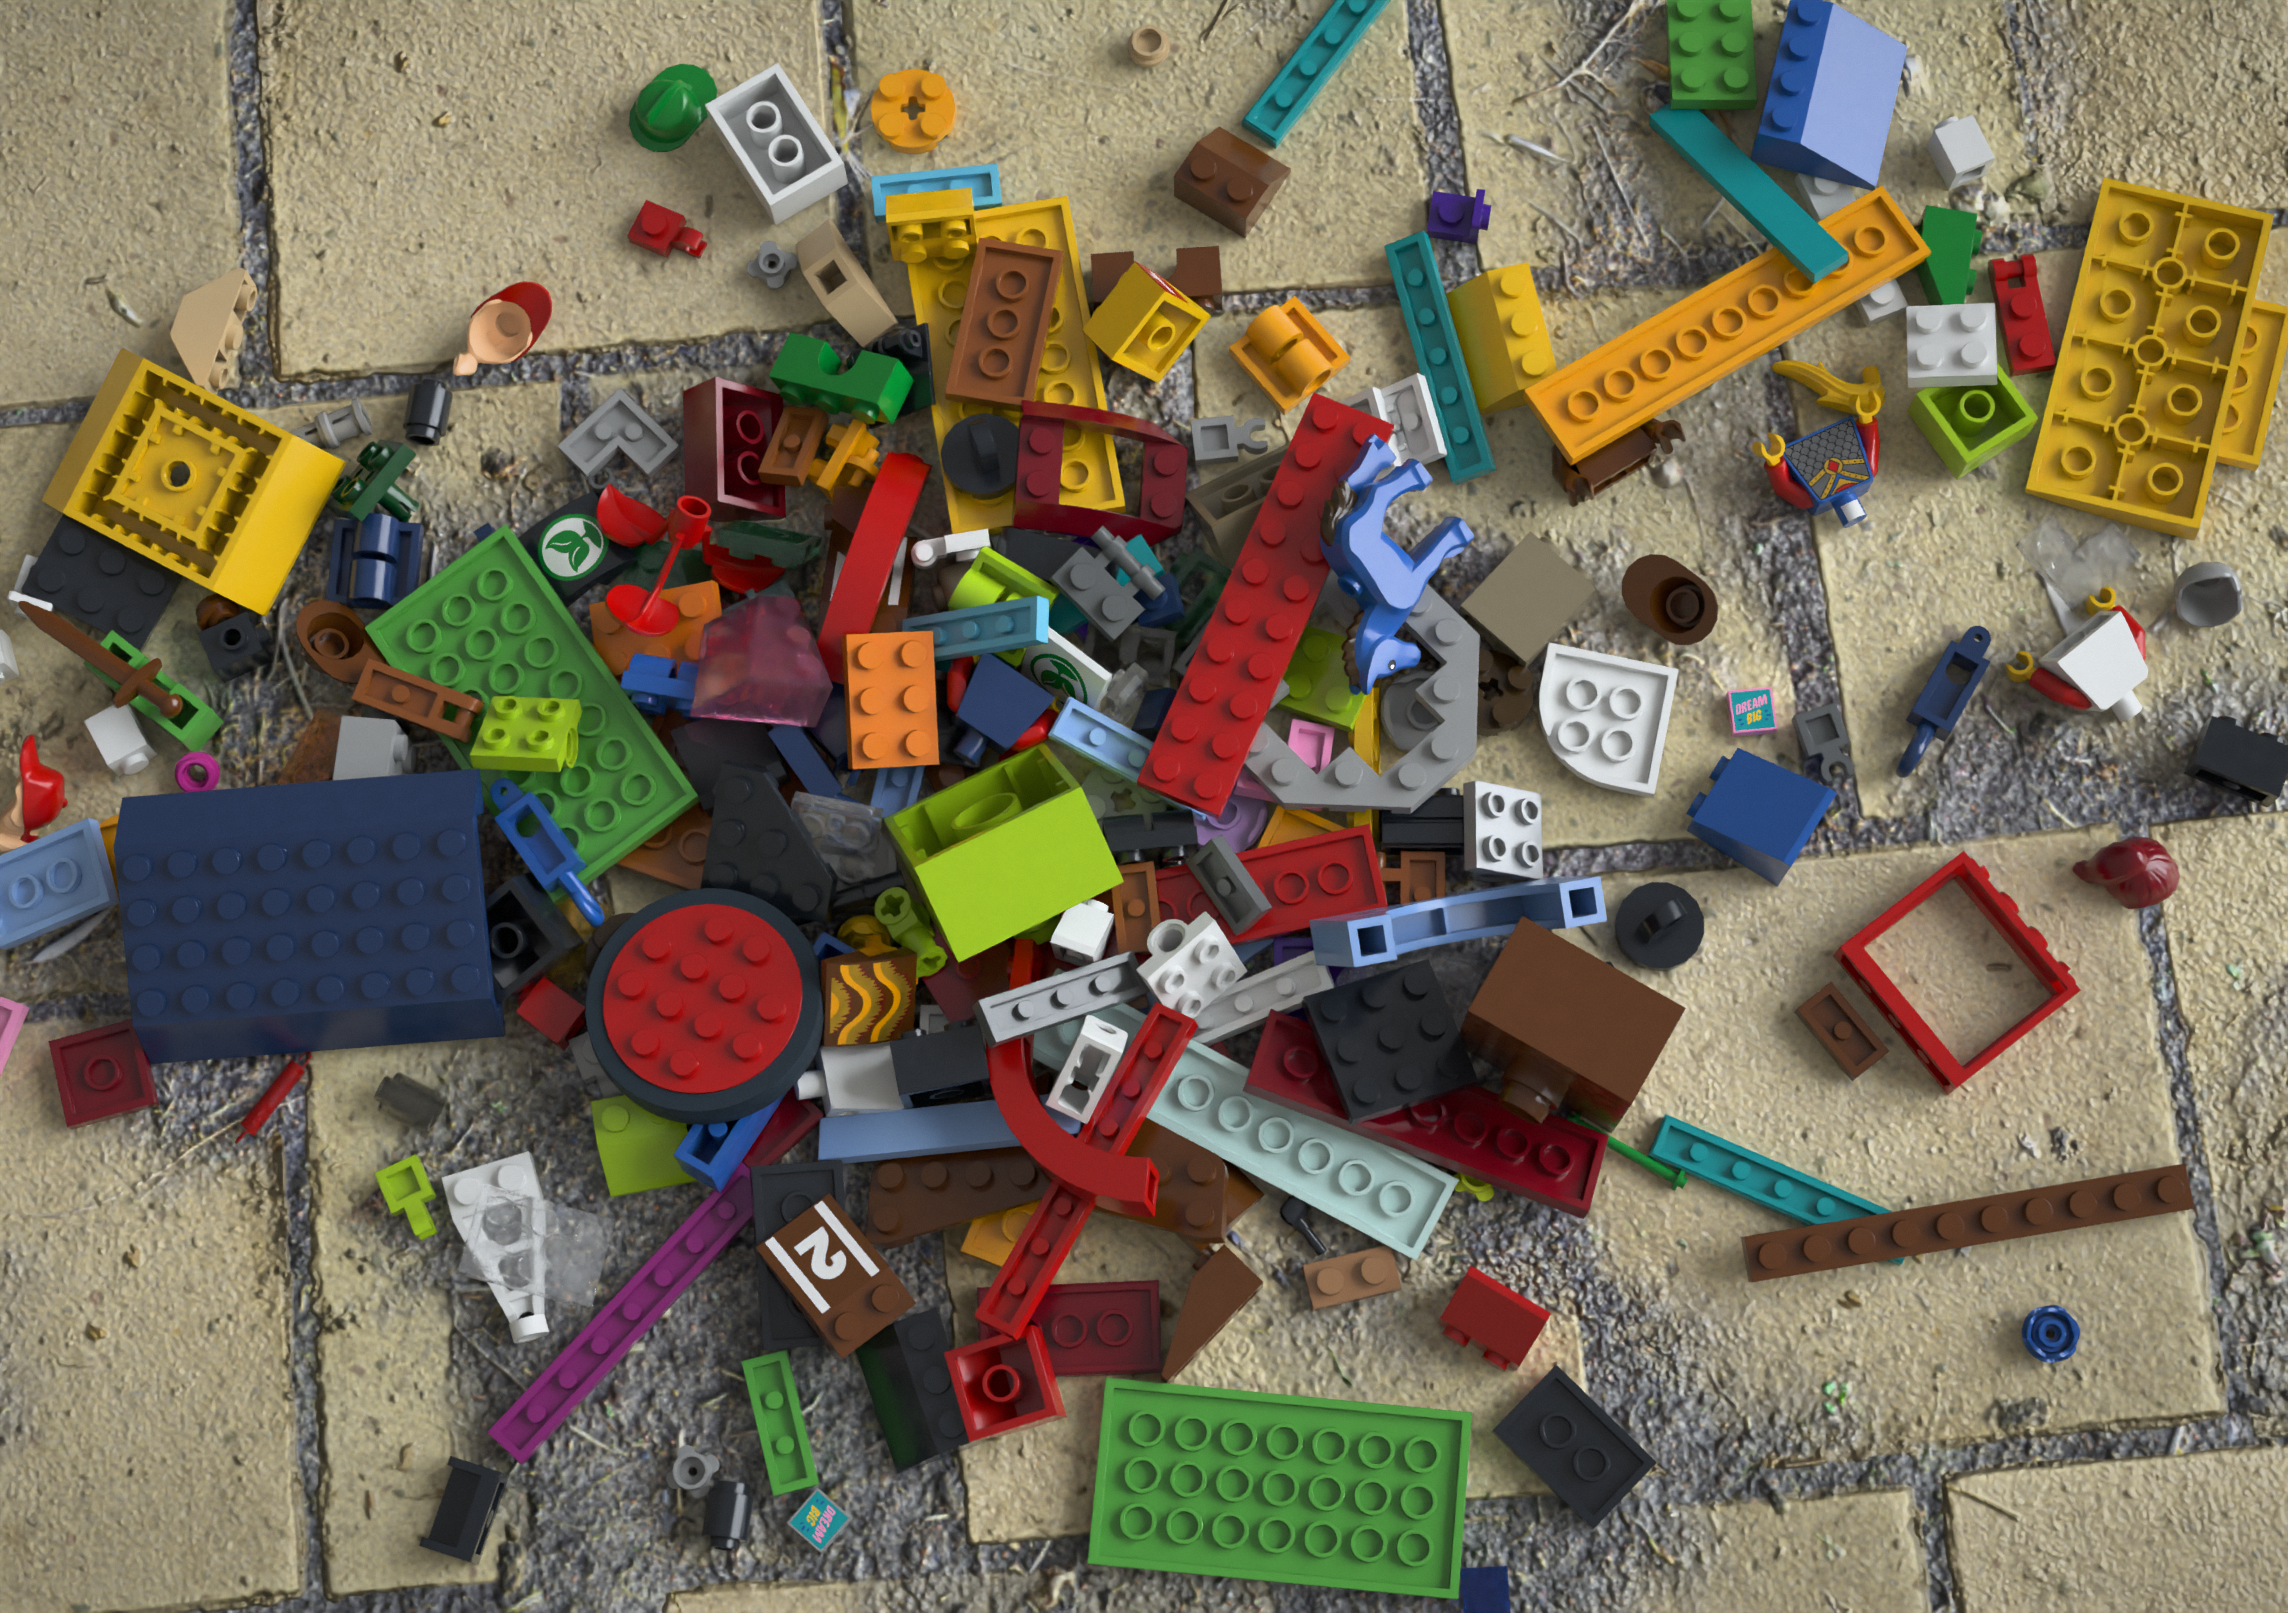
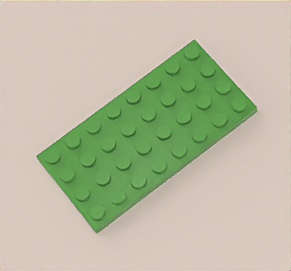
M506 524L365 627V630L391 667L464 693L485 703L480 716L475 715L469 730L473 731L468 744L460 743L437 733L462 770L475 769L472 766L470 753L493 696L577 699L580 701L582 715L577 725L578 755L573 768H561L560 772L480 769L483 801L494 817L502 812L493 801L490 789L492 784L500 778L512 780L518 785L524 795L530 791L540 799L587 865L586 868L576 874L584 886L700 802L693 785L637 706L631 702V699L620 688L621 684L511 528ZM448 704L442 719L453 722L459 708ZM534 813L529 814L517 824V830L522 837H531L540 828V820ZM561 886L552 893L545 889L552 901L557 905H560L569 898Z
M1105 1378L1088 1565L1458 1600L1472 1412Z

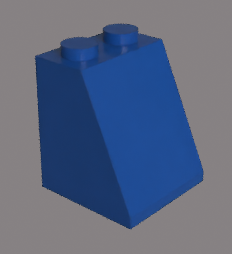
M1737 748L1731 759L1722 756L1709 778L1716 783L1709 794L1705 795L1699 792L1686 814L1693 819L1686 831L1778 886L1837 793L1828 787Z

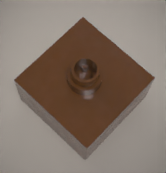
M1522 916L1470 1005L1459 1034L1466 1051L1504 1072L1501 1079L1506 1086L1502 1087L1497 1102L1513 1115L1531 1124L1541 1125L1549 1114V1110L1556 1111L1561 1104L1576 1114L1577 1112L1582 1113L1581 1116L1612 1134L1632 1105L1686 1008Z

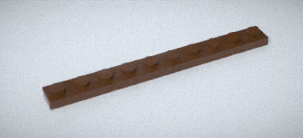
M2177 1164L1741 1237L1748 1282H1758L2194 1209L2186 1164Z

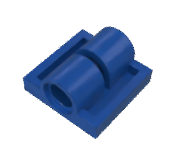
M634 653L629 670L623 671L620 688L631 699L632 703L639 705V711L664 716L666 709L683 712V719L695 722L723 710L725 702L721 698L724 685L723 667L682 661L677 673L675 659Z

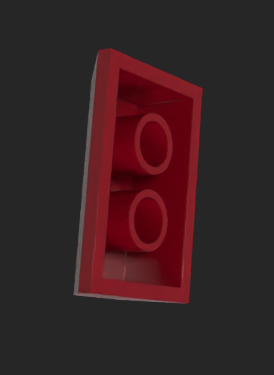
M718 377L711 378L683 391L685 496H695L707 502L711 507L709 520L716 522L781 520L786 518L785 485L762 483L758 474L760 465L783 413V398L780 394Z

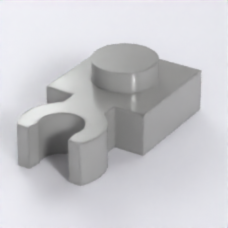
M1234 415L1191 419L1195 466L1238 462V450L1245 449L1248 453L1255 455L1267 452V441L1257 442L1250 438L1252 432L1265 430V419L1252 418L1240 427H1235Z

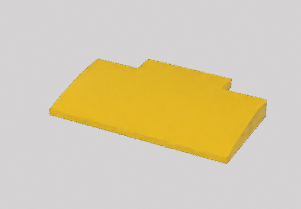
M2103 177L2025 493L2115 521L2195 540L2200 529L2215 462L2257 471L2288 345V306L2254 299L2274 214Z

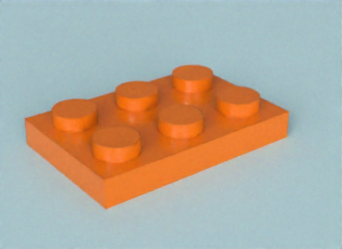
M713 580L661 590L658 598L675 604L679 611V619L677 625L670 633L659 637L642 636L630 631L626 626L618 624L607 612L605 601L589 604L594 647L620 684L623 671L629 670L634 653L675 659L677 673L682 661L723 667L724 670L729 669L719 586Z
M933 631L842 635L848 769L938 765L939 749Z

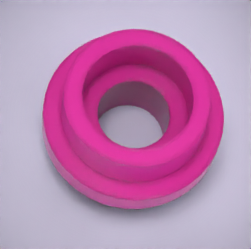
M189 752L178 761L175 767V780L178 786L185 792L213 790L220 779V768L217 761L205 752ZM195 765L203 767L206 777L203 779L194 778L190 772L191 767Z

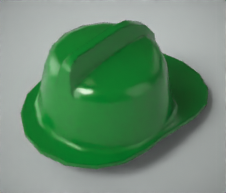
M678 64L666 68L640 91L630 111L629 127L634 139L642 147L653 152H669L682 146L708 117L705 104L717 98V88L714 79L704 69L691 64Z

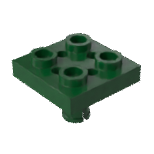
M380 439L377 443L374 441L370 442L358 455L356 461L360 464L350 476L344 475L337 481L330 494L332 498L326 504V507L338 517L362 522L378 503L399 522H407L412 517L407 511L412 510L416 512L419 502L413 500L394 482L416 456V453L401 442Z

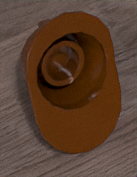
M1650 554L1638 558L1627 568L1622 579V597L1626 607L1636 618L1661 637L1675 645H1692L1702 641L1712 632L1718 620V602L1713 590L1700 577L1678 561L1666 555Z
M319 600L311 602L301 609L295 621L296 635L301 644V653L306 663L312 669L346 684H358L368 658L387 664L385 657L365 630L366 626L349 607L337 601Z

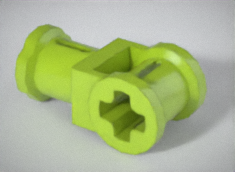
M893 887L885 890L875 903L874 911L877 919L887 926L892 938L902 948L907 947L917 953V978L930 976L938 972L945 965L947 955L944 949L937 946L933 940V937L936 935L929 924L930 915L927 909L922 904L913 902L912 896L905 889Z

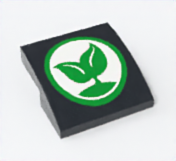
M595 491L564 505L518 537L520 543L567 608L597 583L606 586L638 560L631 547L612 541L599 529L596 521V508L600 495Z

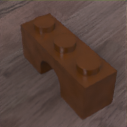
M1219 246L1176 248V269L1166 281L1209 314H1212L1214 310H1222L1223 292ZM1133 251L1091 254L1094 311L1104 302L1118 284L1120 277L1134 263Z

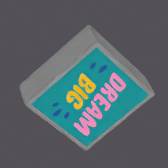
M816 1488L787 1524L823 1554L853 1518L819 1488Z

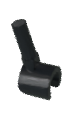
M1291 1195L1281 1206L1280 1217L1287 1224L1296 1228L1315 1253L1320 1256L1327 1249L1310 1225L1303 1220L1311 1210V1207L1303 1200Z

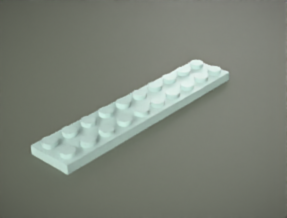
M1057 968L1053 976L1064 973L1065 971ZM1126 1003L1091 1014L1128 1033L1124 1051L1108 1083L1148 1016ZM1085 1017L1035 1033L1033 1058L1060 1071ZM1191 1038L1146 1116L1147 1118L1417 1261L1459 1179L1411 1154L1243 1092L1249 1068ZM1076 1078L1074 1079V1080H1076V1081H1078V1082H1080V1083L1086 1085L1082 1080H1079V1079H1076Z

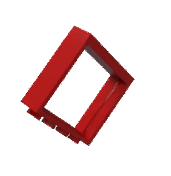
M1965 851L1845 942L1833 955L1947 1095L2081 991L2075 984V979L2068 972L2071 968L2064 962H2057L2046 949L2048 943L2044 936L2035 927H2027L2017 915L2019 909L2013 899L2005 892L1999 893L1988 880L1990 875L1985 866L1982 865L1980 867L1973 858L1970 859ZM1953 879L2051 995L2049 999L1963 1066L1958 1063L1864 949Z

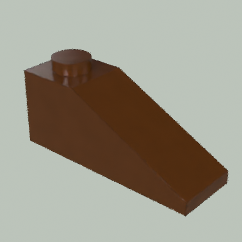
M1225 1244L1217 1252L1212 1247L1208 1248L1192 1265L1197 1272L1192 1276L1161 1373V1380L1165 1383L1170 1384L1263 1288L1264 1282Z

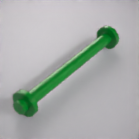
M1577 1112L1576 1116L1570 1114L1567 1118L1568 1121L1606 1134L1579 1119L1582 1114L1580 1112ZM1608 1135L1606 1147L1673 1183L1671 1187L1673 1191L1677 1187L1683 1189L1688 1180L1683 1177L1686 1171L1681 1169L1678 1174Z

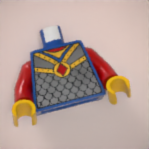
M1868 390L1869 404L1863 409L1860 408L1859 396L1853 394L1849 398L1850 408L1859 414V418L1856 421L1851 415L1785 445L1781 436L1768 432L1767 437L1770 439L1771 447L1767 452L1763 443L1758 441L1753 443L1752 452L1756 456L1766 459L1764 468L1777 496L1799 509H1806L1812 516H1818L1834 508L1844 528L1853 526L1866 518L1867 514L1858 497L1868 492L1873 483V478L1878 473L1880 439L1878 421L1873 416L1878 413L1881 401L1876 393Z

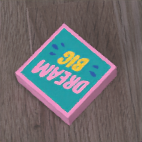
M1772 687L1727 692L1726 700L1732 737L1770 734L1777 731Z

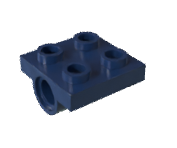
M369 513L362 522L335 519L326 600L337 601L349 608L389 610L419 588L424 538L423 525L421 523L399 522L392 516L378 513Z

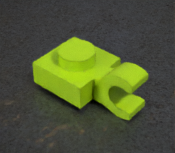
M417 1154L374 1173L392 1215L396 1217L406 1212L415 1236H419L421 1241L438 1234L435 1223L424 1204L437 1197L421 1159Z

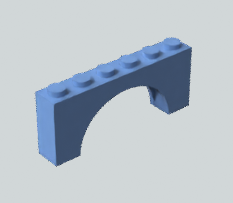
M1555 876L1309 920L1316 965L1359 967L1397 960L1396 955L1431 946L1513 933L1522 916L1545 929H1567L1605 922L1607 917L1600 876Z

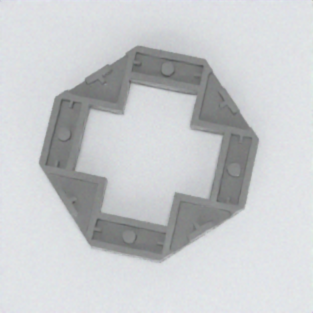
M1336 573L1329 574L1309 621L1325 608L1347 629L1354 622L1353 617L1358 613L1360 606L1355 598L1349 597L1341 590L1337 582L1339 577ZM1426 584L1417 605L1402 626L1443 665L1442 668L1415 690V698L1441 725L1382 776H1379L1350 746L1316 774L1263 721L1243 768L1283 809L1303 810V807L1329 808V811L1365 812V809L1391 810V813L1411 814L1476 758L1480 635L1428 584ZM1283 679L1269 710L1290 693L1289 685Z

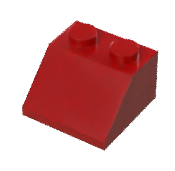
M1470 1266L1437 1324L1445 1328L1442 1335L1463 1348H1466L1467 1344L1470 1343L1484 1351L1481 1358L1493 1367L1505 1372L1509 1366L1516 1371L1551 1313L1473 1266Z
M1034 1325L1026 1326L1018 1341L1000 1334L944 1352L969 1442L1024 1431L1067 1417L1041 1328Z

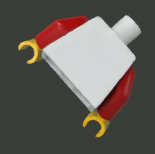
M2102 587L2099 596L2105 603H2099L2093 595L2089 594L2085 602V609L2093 617L2040 658L2038 662L2041 667L2037 669L2033 667L2032 656L2026 651H2019L2016 653V659L2024 663L2027 668L2020 671L2006 664V674L2014 682H2024L2029 679V685L2052 701L2074 710L2103 712L2110 707L2119 721H2126L2134 717L2142 709V705L2132 692V689L2148 676V669L2145 664V631L2121 605H2114L2116 600L2115 591L2111 587Z

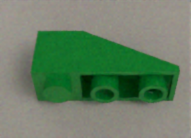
M1926 205L1918 222L1917 233L1929 247L1931 254L1925 258L1923 263L1915 268L1929 305L1964 304L1965 296L1972 294L1976 270L1970 269L1971 255L1977 256L1982 238V230L1975 229L1976 213Z

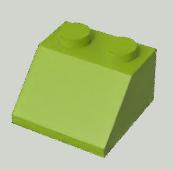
M626 1095L590 1101L597 1147L612 1198L699 1181L683 1172L674 1157V1153L692 1128V1124L674 1122L654 1115L635 1104Z

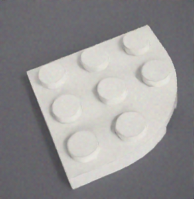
M1549 642L1538 693L1539 722L1547 744L1568 770L1586 782L1609 790L1653 798L1679 669Z

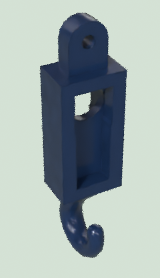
M1982 626L1970 627L1959 644L1951 640L1906 718L1907 722L1915 725L1917 728L1896 767L1895 772L1898 777L1905 778L1911 774L1933 736L1945 742L1990 664L1989 660L1983 658L1991 642V635L1986 628ZM1953 663L1969 672V681L1965 684L1952 683L1946 676V667Z
M767 693L760 696L755 701L774 727L767 734L818 806L843 809L858 815L864 822V829L860 836L850 839L843 837L837 826H831L828 829L831 840L836 846L847 851H859L868 847L874 840L878 829L877 818L874 812L867 805L840 793L844 786L836 775L832 773V769L794 715L785 719Z

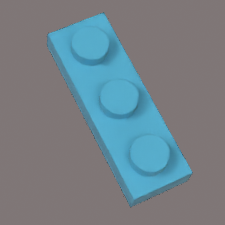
M998 163L871 177L876 223L886 222V196L972 187L974 211L1002 207Z

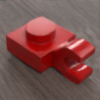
M648 200L645 201L627 235L630 243L666 258L669 257L672 249L676 248L692 257L700 259L707 246V242L702 240L703 233L690 227H684L687 223L684 215Z

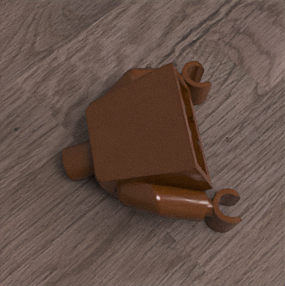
M1653 418L1571 466L1556 444H1554L1552 447V477L1568 494L1570 506L1575 507L1578 505V495L1583 502L1589 499L1593 500L1599 493L1653 462L1657 450L1655 443L1660 444L1665 454H1670L1673 452L1670 440L1680 439L1682 442H1685L1686 438L1678 421L1667 420L1661 422Z

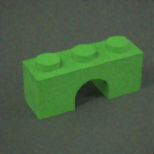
M113 630L100 643L101 646L136 670L150 662L145 655ZM86 660L83 664L114 692L117 693L122 687L121 684ZM160 670L152 683L170 695L176 693L181 697L183 708L180 714L173 718H165L160 715L159 708L140 695L129 703L190 752L200 751L224 721L202 700L179 682H174Z

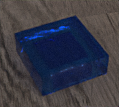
M1507 1566L1460 1569L1463 1613H1511Z

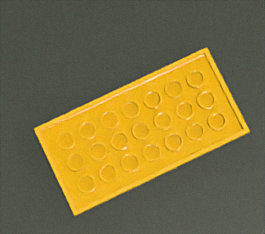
M1068 196L974 211L977 244L979 238L1064 251V262L1034 401L1083 406L1108 411L1096 345L1082 331L1083 327L1090 320V313ZM969 254L961 259H949L944 256L926 258L919 263H907L917 326L925 322L929 326L936 403L931 406L952 534L988 529L989 536L1000 534L1003 527H1011L1014 489L998 498L985 500L972 498V495L966 494L963 491L961 493L952 487L944 475L941 449L945 436L956 423L968 416L985 413L1002 416L1015 424L1019 429L1020 412L945 399V388L975 254ZM1064 428L1059 504L1119 514L1126 513L1112 435Z

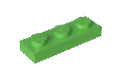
M783 1350L741 1361L773 1496L778 1497L819 1486V1479L788 1351Z

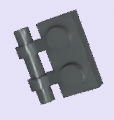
M1102 526L1091 539L1103 551L1094 559L1081 547L1049 581L1112 643L1145 610L1133 596L1142 589L1154 601L1166 588L1154 577L1156 572L1148 564L1143 566L1125 548L1128 544L1119 535L1115 538ZM1112 560L1131 578L1124 587L1104 569Z

